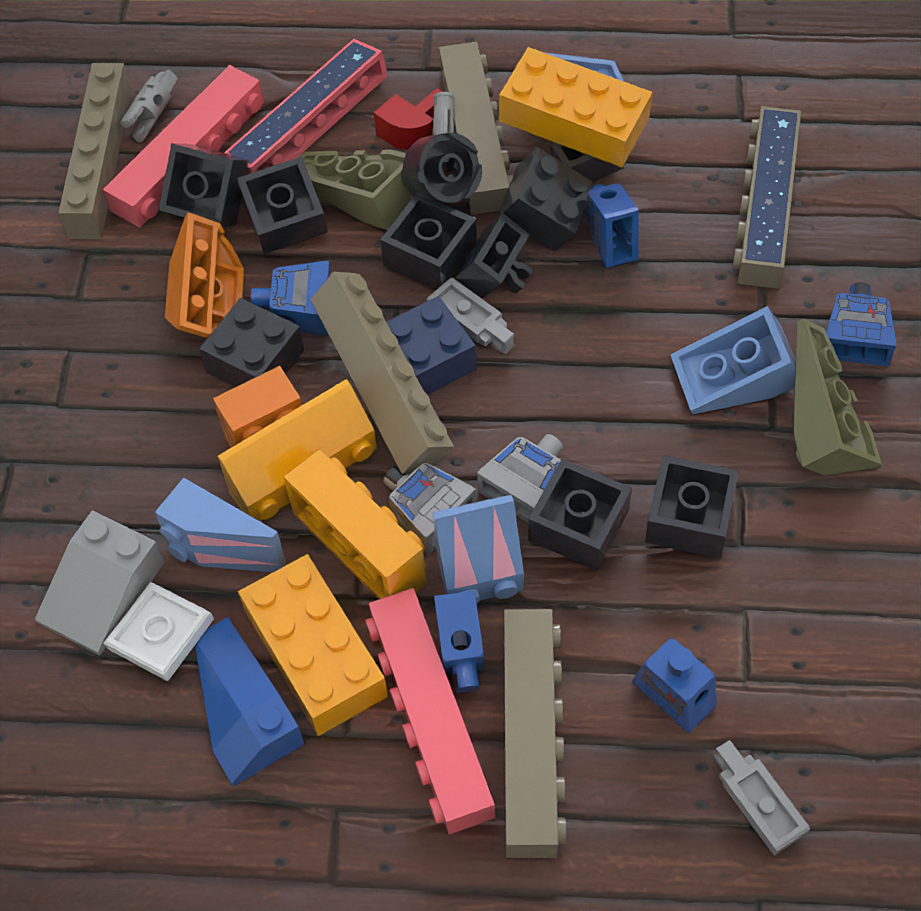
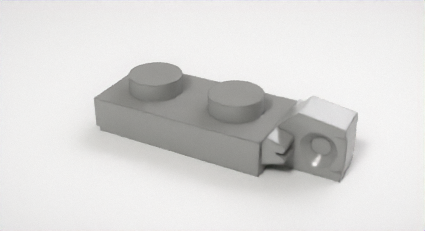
M454 278L447 280L427 298V301L440 296L468 336L477 343L480 342L483 346H487L490 343L493 348L504 355L515 346L514 333L507 329V323L502 319V313Z
M730 740L716 748L713 757L723 770L719 774L723 787L774 856L808 834L810 831L809 825L759 759L755 761L750 754L743 758Z

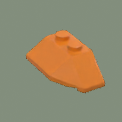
M189 212L184 218L169 262L165 319L176 329L208 338L236 302L242 298L244 267L232 245L223 235L225 232L221 224Z

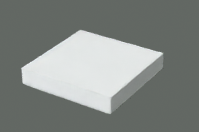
M150 582L104 641V644L108 650L169 681L212 623L214 617L211 612Z

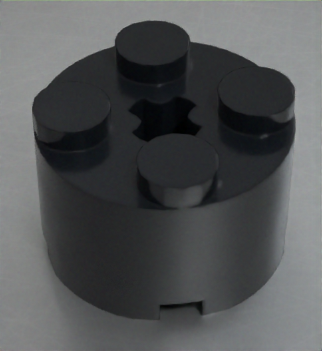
M442 133L422 137L411 145L405 155L401 180L413 196L417 194L422 198L442 204L459 202L470 197L480 184L482 164L479 165L478 150L467 137L458 133Z

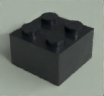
M171 143L159 210L185 217L189 212L218 222L222 227L236 226L242 199L237 178L247 174L249 159L190 143Z
M536 147L516 166L499 216L502 213L528 232L530 237L556 251L576 234L587 202V193L591 190L593 181Z
M302 156L237 178L243 200L264 254L328 233L324 212Z
M415 194L380 239L383 265L437 290L447 280L454 277L477 241L476 218L442 203L433 202Z
M240 298L199 350L206 373L237 387L278 366L287 374L304 352V347L298 325Z
M663 455L649 513L645 543L721 559L739 470Z
M561 459L528 518V541L598 571L629 512L632 488Z

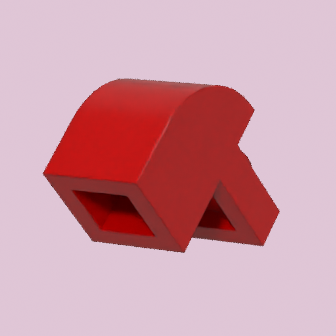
M438 88L435 89L416 106L395 94L374 112L376 135L393 147L402 150H408L413 143L422 137L432 136L434 94L436 95V93L442 91Z

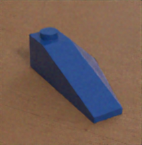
M227 617L207 628L195 644L211 744L217 760L232 786H235L303 746L304 741L293 716L230 619Z

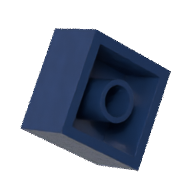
M440 296L386 322L391 332L397 338L398 345L408 363L413 367L414 374L427 395L477 370L476 345Z

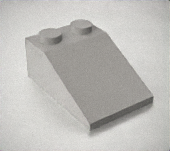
M92 510L71 538L34 620L45 628L100 656L106 648L104 641L165 563L156 541Z

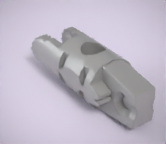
M170 69L165 72H159L155 77L152 76L147 80L120 121L124 128L130 127L136 120L140 122L134 134H132V137L138 143L143 142L171 98L170 92L178 78Z

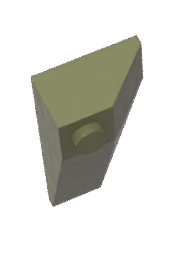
M356 150L352 156H339L337 151L303 152L299 156L303 158L317 196L363 223L388 230L410 202L412 193L401 180L406 153L396 150H382L380 155L367 156L365 150Z
M803 318L797 322L794 437L797 444L796 456L803 468L822 475L872 469L881 466L882 463L872 430L867 421L860 423L852 406V403L858 401L854 391L849 390L846 384L839 378L838 373L842 371V366L825 329Z

